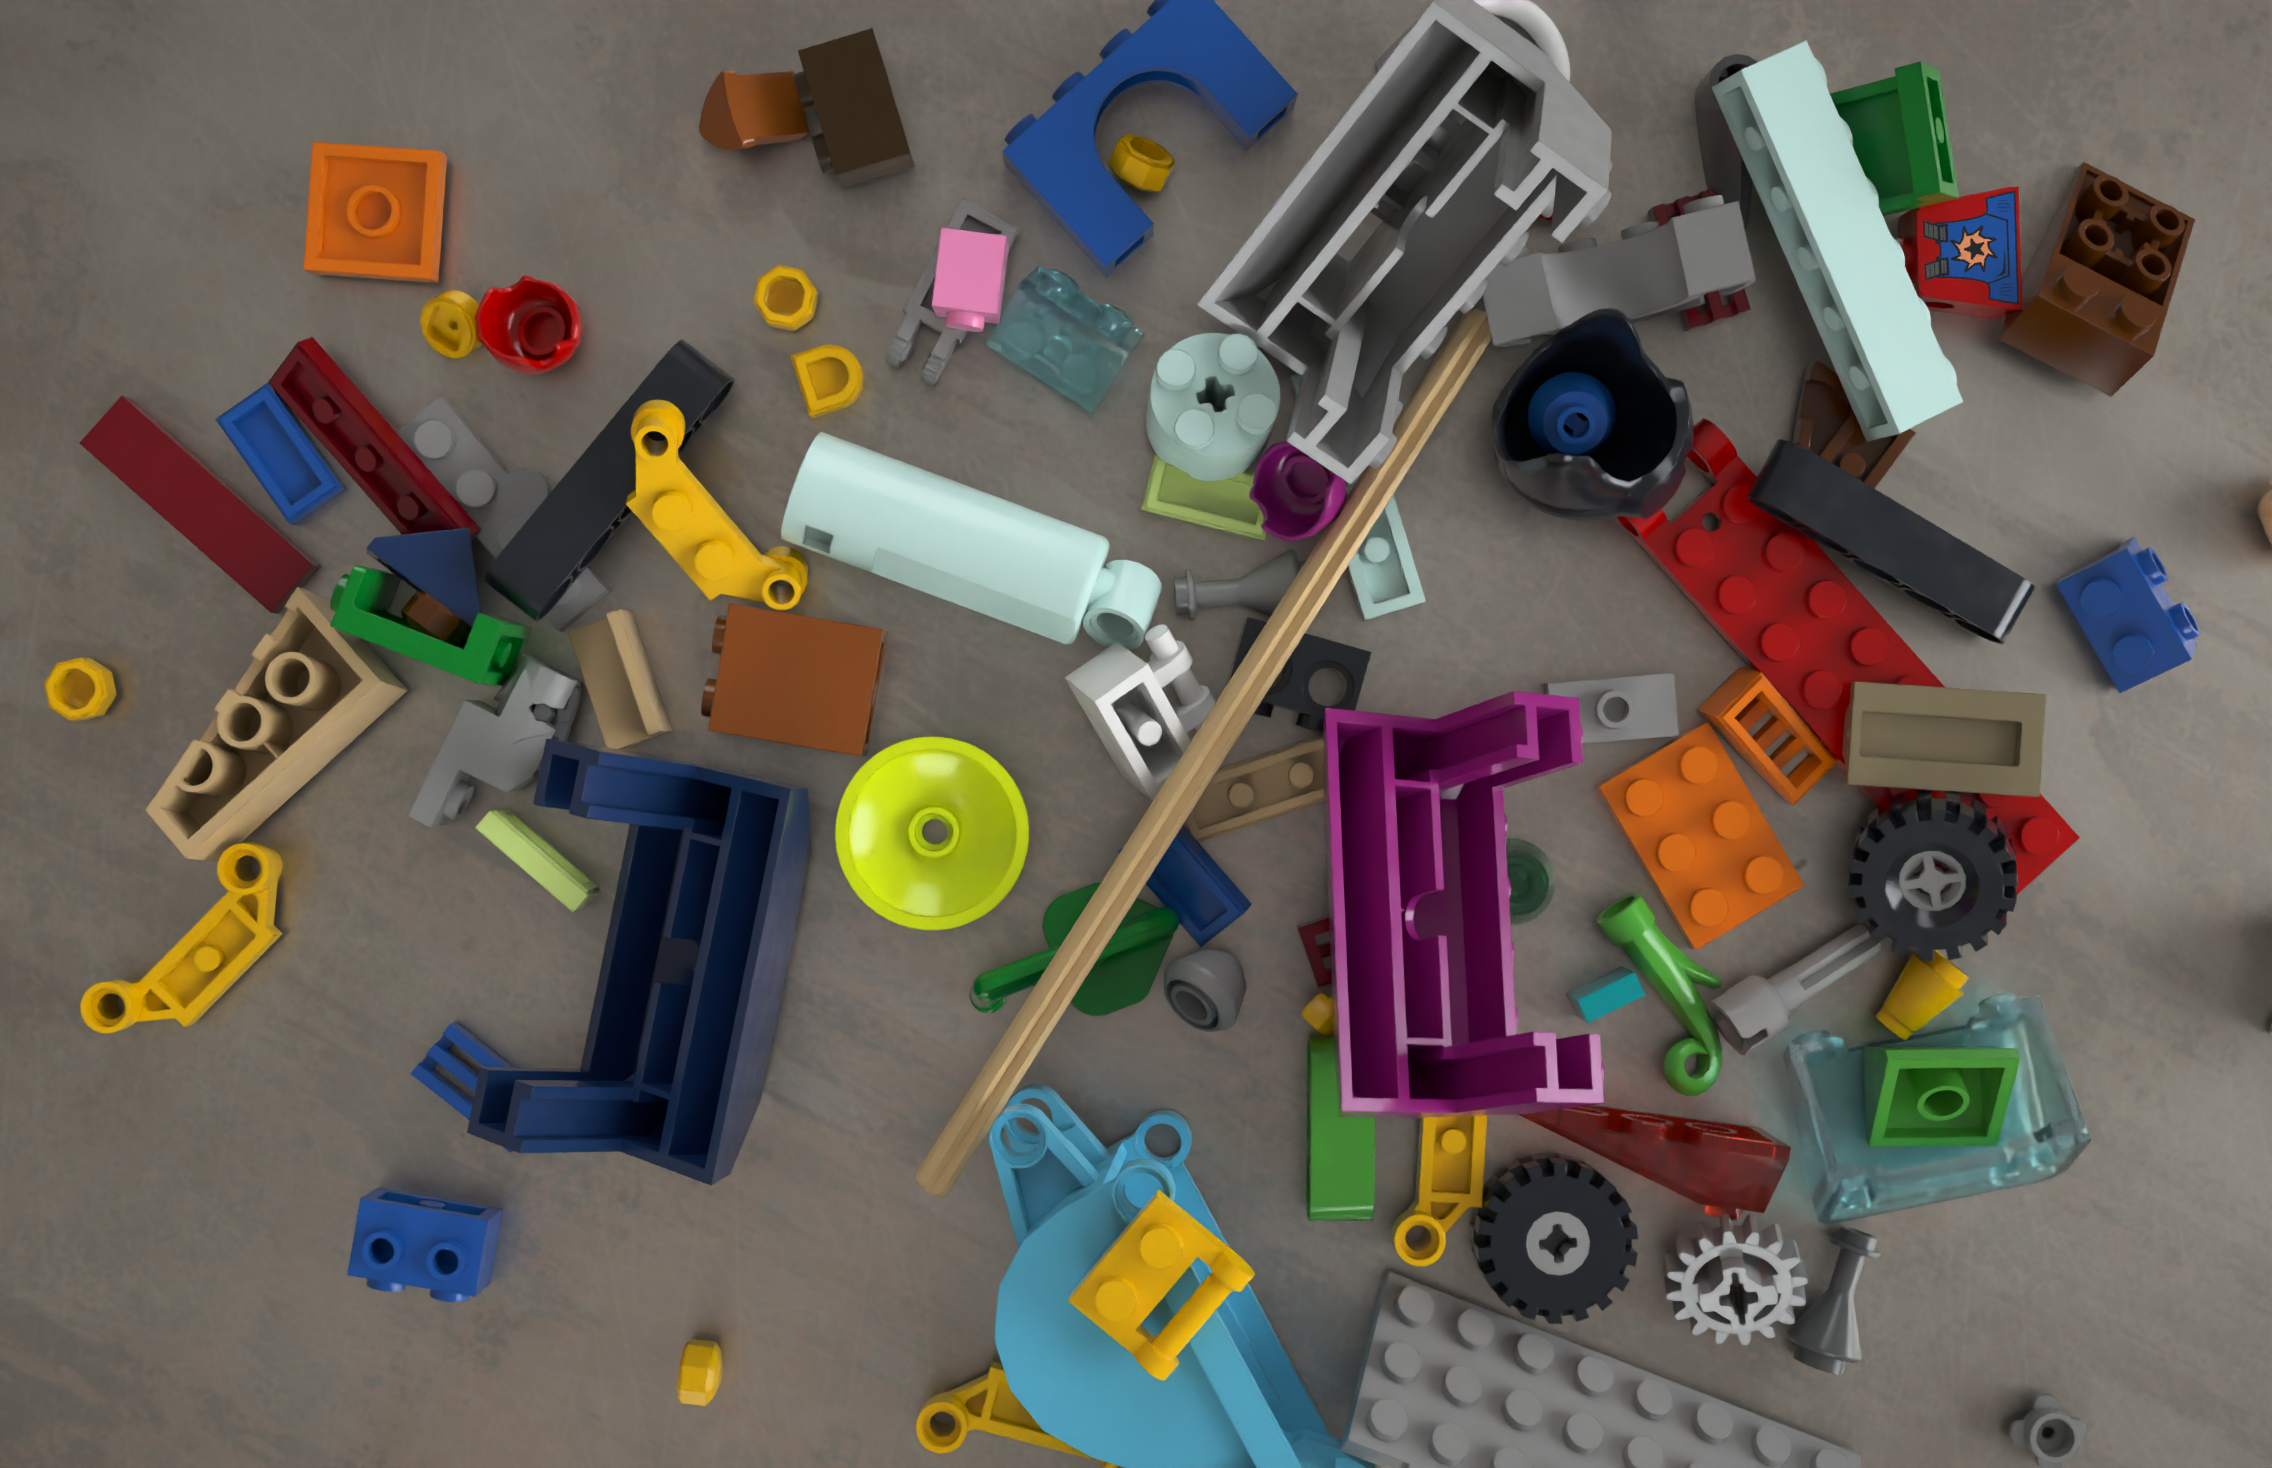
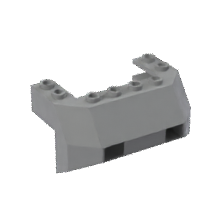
M1432 0L1196 305L1239 334L1248 336L1258 347L1302 376L1286 441L1349 484H1352L1367 466L1377 469L1389 456L1396 443L1397 436L1392 431L1393 425L1403 408V404L1398 399L1405 371L1418 356L1426 360L1437 350L1447 333L1448 328L1445 325L1458 310L1466 314L1475 306L1487 287L1488 282L1485 278L1496 265L1500 263L1506 267L1518 256L1529 236L1526 230L1541 214L1549 218L1553 215L1551 236L1563 243L1578 224L1587 228L1603 212L1611 197V191L1608 190L1609 173L1613 167V162L1610 160L1612 130L1541 49L1473 0ZM1452 109L1466 117L1462 125L1448 116ZM1371 212L1383 220V222L1353 259L1348 262L1338 255L1337 252L1368 213Z

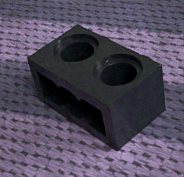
M1250 617L1244 619L1226 686L1267 622ZM1305 633L1282 668L1280 680L1268 690L1254 714L1271 718L1273 708H1281L1298 713L1296 726L1323 733L1325 708L1355 711L1372 652ZM1319 669L1334 671L1342 681V694L1339 700L1330 706L1318 704L1309 693L1310 678Z

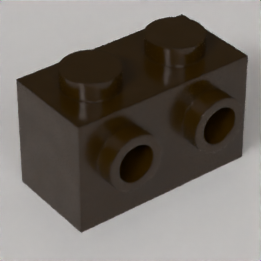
M873 28L798 50L804 71L792 75L804 112L816 109L823 133L813 135L811 138L822 173L834 171L841 187L846 188L915 167Z

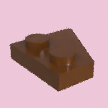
M1816 360L1805 370L1793 443L1812 451L1875 489L1916 433L1908 429L1900 434L1867 442L1838 375L1819 360Z

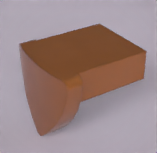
M734 70L720 72L705 98L699 124L700 134L713 145L727 150L751 148L754 145L794 142L805 137L810 132L792 75L794 71L737 75V72Z

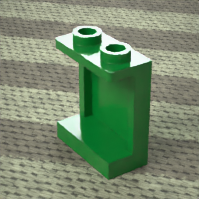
M1921 61L1894 68V77L1830 93L1839 116L1847 123L1851 130L1853 149L1863 172L1877 190L1879 208L1883 216L1959 198L1940 71Z
M354 565L350 575L344 574L339 579L330 601V609L335 611L330 624L331 627L477 684L503 686L516 669L532 629L530 626L509 618L478 613L467 642L461 641L455 646L409 628L402 617L391 612L390 608L401 582V579L395 574Z

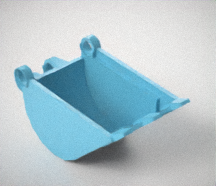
M1034 1083L1022 1086L1008 1101L1005 1109L995 1119L989 1135L991 1151L1018 1245V1251L999 1285L994 1340L1010 1391L1043 1431L1092 1458L1123 1468H1375L1374 1463L1340 1451L1342 1441L1332 1437L1249 1283L1241 1292L1233 1290L1176 1356L1179 1360V1365L1165 1381H1161L1149 1374L1137 1362L1133 1354L1068 1302L1071 1292L1158 1189L1228 1247L1229 1245L1184 1164L1191 1149L1192 1132L1189 1123L1182 1115L1173 1110L1165 1109L1150 1112L1142 1119L1136 1133L1105 1148L1055 1090L1046 1085ZM1029 1098L1042 1100L1051 1110L1052 1122L1042 1110L1029 1104H1020V1102ZM1017 1117L1032 1121L1039 1132H1030L1024 1129L1018 1122ZM1157 1124L1172 1126L1181 1138L1179 1151L1168 1157H1160L1153 1154L1147 1148L1145 1142L1147 1130ZM1004 1126H1005V1130H1006V1133H1007V1137H1008V1141H1009V1144H1010V1148L1008 1147V1145H1007V1144L1005 1143V1141H1004V1137H1003V1127H1004ZM1197 1257L1141 1325L1154 1336H1157L1212 1272L1211 1268Z

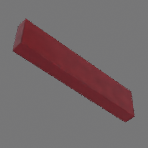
M313 337L297 342L268 381L273 389L401 535L469 528L472 542L481 531V528Z
M121 396L80 442L87 451L270 613L278 614L285 607V604L296 588H302L320 567L130 398Z

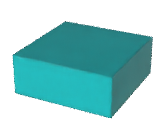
M1623 966L1566 993L1576 1016L1587 1023L1646 995L1635 972Z

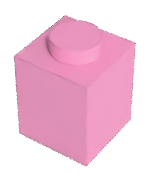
M941 228L932 308L936 316L946 317V327L963 331L982 332L984 331L985 322L1000 324L1009 251L1006 236Z

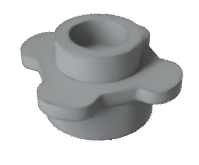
M2051 1394L2037 1395L2032 1401V1410L2023 1420H2016L2009 1427L2011 1442L2017 1447H2026L2035 1455L2036 1464L2040 1468H2060L2063 1462L2071 1459L2076 1454L2080 1443L2086 1437V1426L2083 1421L2077 1417H2069L2060 1409L2059 1400ZM2051 1427L2053 1430L2052 1435L2048 1438L2043 1437V1429Z

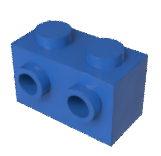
M378 1187L360 1198L347 1275L366 1278V1285L375 1290L398 1292L405 1290L406 1285L430 1289V1297L436 1300L466 1302L469 1300V1296H477L491 1283L503 1208Z

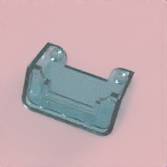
M2002 993L1988 997L1978 1003L1979 1011L1969 1018L1966 1025L1912 1035L1906 1041L1897 1038L1847 1048L1845 1039L1831 1037L1829 1031L1817 1030L1802 1034L1794 1038L1792 1044L1787 1045L1783 1058L1810 1195L1818 1222L1823 1224L1845 1222L2030 1185L2056 1177L2073 1164L2091 1142V1138L2039 995L2017 999L2014 993ZM1998 1046L2018 1049L2021 1059L1997 1146L1868 1147L1865 1122L1863 1047Z

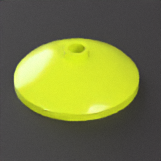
M919 737L901 741L880 751L869 759L852 778L843 794L837 812L835 825L836 849L841 868L850 886L858 897L877 914L909 928L921 930L951 929L975 921L987 914L1013 888L1023 869L1028 852L1029 820L1025 802L1015 781L1007 770L992 756L974 745L957 739ZM938 819L946 825L947 837L943 842L932 843L926 839L924 827L929 820Z

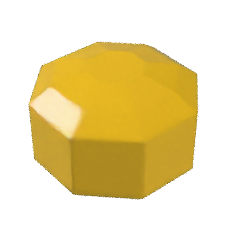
M1132 134L1122 136L1117 142L1108 162V165L1120 181L1136 190L1160 192L1176 164L1174 158L1165 147L1146 137Z
M777 265L758 278L753 303L770 327L795 331L815 317L819 293L802 269Z
M76 658L56 663L44 682L49 708L70 721H81L103 716L117 696L112 671L91 658Z
M691 1339L685 1344L677 1382V1399L680 1400V1403L706 1406L715 1396L721 1382L723 1369L721 1350L717 1342Z

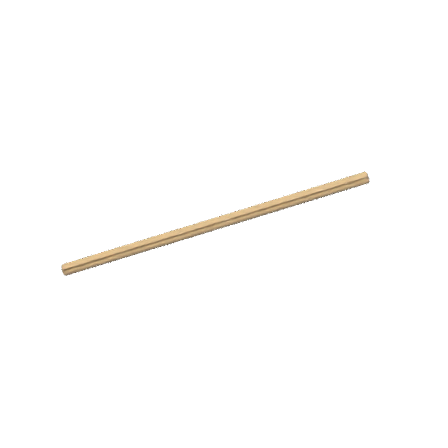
M1474 307L1460 318L1395 421L1392 433L1397 436V440L1391 453L1377 469L1367 466L1348 494L1340 515L1329 524L921 1164L915 1174V1180L927 1192L944 1198L953 1188L995 1119L1000 1114L1492 339L1486 312Z

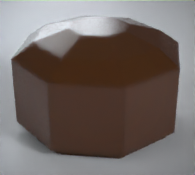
M416 591L401 609L403 621L409 628L457 646L469 632L467 629L469 626L462 619L424 591Z

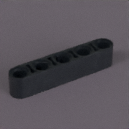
M685 340L678 341L665 354L502 550L488 569L484 582L533 620L540 621L632 513V510L626 505L628 495L636 490V454L631 438V425L637 409L642 404L651 400H665L674 404L681 411L685 419V433L682 444L678 448L679 456L724 401L733 387L735 379ZM651 431L646 433L654 441L666 439L660 432Z
M1779 439L1776 441L1746 496L1749 502L1964 629L1998 644L2005 643L2035 589V586L2030 581L1819 455L1786 440Z

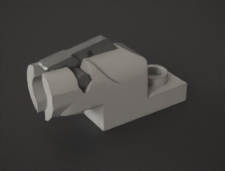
M522 655L516 669L494 697V700L499 702L497 709L482 701L464 700L407 816L428 827L447 825L450 818L458 820L468 806L474 791V786L468 784L471 776L506 792L519 791L535 778L538 770H540L546 739L567 742L582 695V688L580 687L582 681L541 660L528 655Z

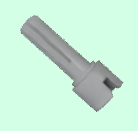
M1859 924L1853 926L1768 980L1763 977L1758 978L1755 975H1750L1709 1001L1708 1005L1711 1009L1719 1010L1716 1012L1713 1021L1732 1048L1745 1056L1789 1027L1790 1011L1877 955L1881 950L1880 943L1869 934V927L1867 925Z

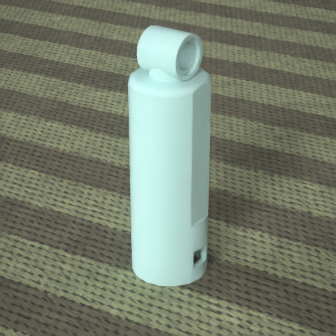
M820 432L815 437L802 462L788 500L781 528V539L1066 645L1072 644L1076 640L1083 623L1087 634L1096 642L1106 647L1111 646L1115 642H1119L1128 650L1139 647L1145 639V634L1162 593V583L1158 576L1151 569L1138 562L1114 560L1104 566L1109 551V541L1101 535Z

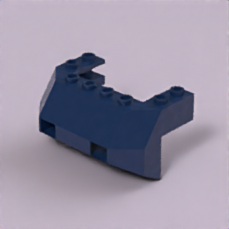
M546 739L533 804L569 810V814L586 819L630 824L581 1068L480 1067L467 1133L517 1153L622 1152L712 1186L731 1174L762 1097L811 854L808 788L645 753Z

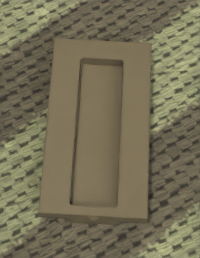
M1851 682L1850 701L1845 711L1843 735L1844 784L2039 797L2047 694Z

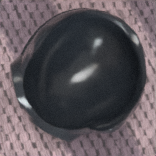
M1603 308L1590 312L1561 329L1553 337L1536 348L1533 354L1516 370L1500 392L1493 406L1491 423L1492 447L1496 463L1511 489L1522 500L1544 513L1577 521H1599L1617 518L1618 516L1648 519L1662 509L1674 496L1686 473L1684 462L1687 454L1693 450L1694 440L1692 407L1683 381L1663 375L1645 353L1636 329L1629 318L1618 309ZM1573 371L1592 375L1608 388L1616 406L1614 429L1604 445L1587 456L1566 453L1549 454L1536 443L1531 435L1527 419L1530 400L1542 383L1557 374ZM1577 413L1582 419H1586L1585 415ZM1567 425L1563 426L1564 430L1572 431Z

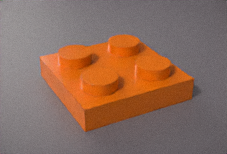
M312 142L303 270L317 275L438 283L447 156L437 150Z

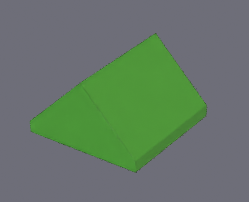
M1998 1046L1863 1047L1865 1122L1868 1147L1997 1146L2021 1059L2018 1049Z

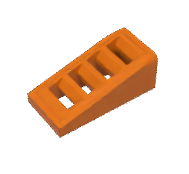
M1745 667L1737 669L1698 709L1712 727L1788 804L1793 806L1838 762L1762 672ZM1768 712L1772 717L1751 737L1748 731ZM1786 731L1790 736L1768 756L1765 751ZM1803 748L1808 755L1785 776L1781 769Z

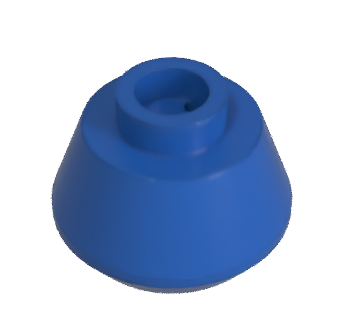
M1573 371L1560 373L1542 383L1533 394L1528 407V426L1536 443L1549 454L1566 453L1587 456L1602 447L1610 437L1616 422L1615 402L1608 388L1594 376ZM1577 413L1585 415L1586 419H1582ZM1567 425L1572 431L1564 430L1563 426Z

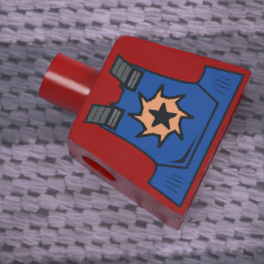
M2019 186L1961 196L1957 199L1911 209L1899 217L1897 224L1898 238L1894 239L1903 250L1905 268L1916 294L1923 300L1928 310L1987 319H2002L2023 309Z

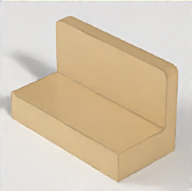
M616 609L606 613L607 618L569 630L567 633L607 748L620 750L673 732L633 613L623 609Z

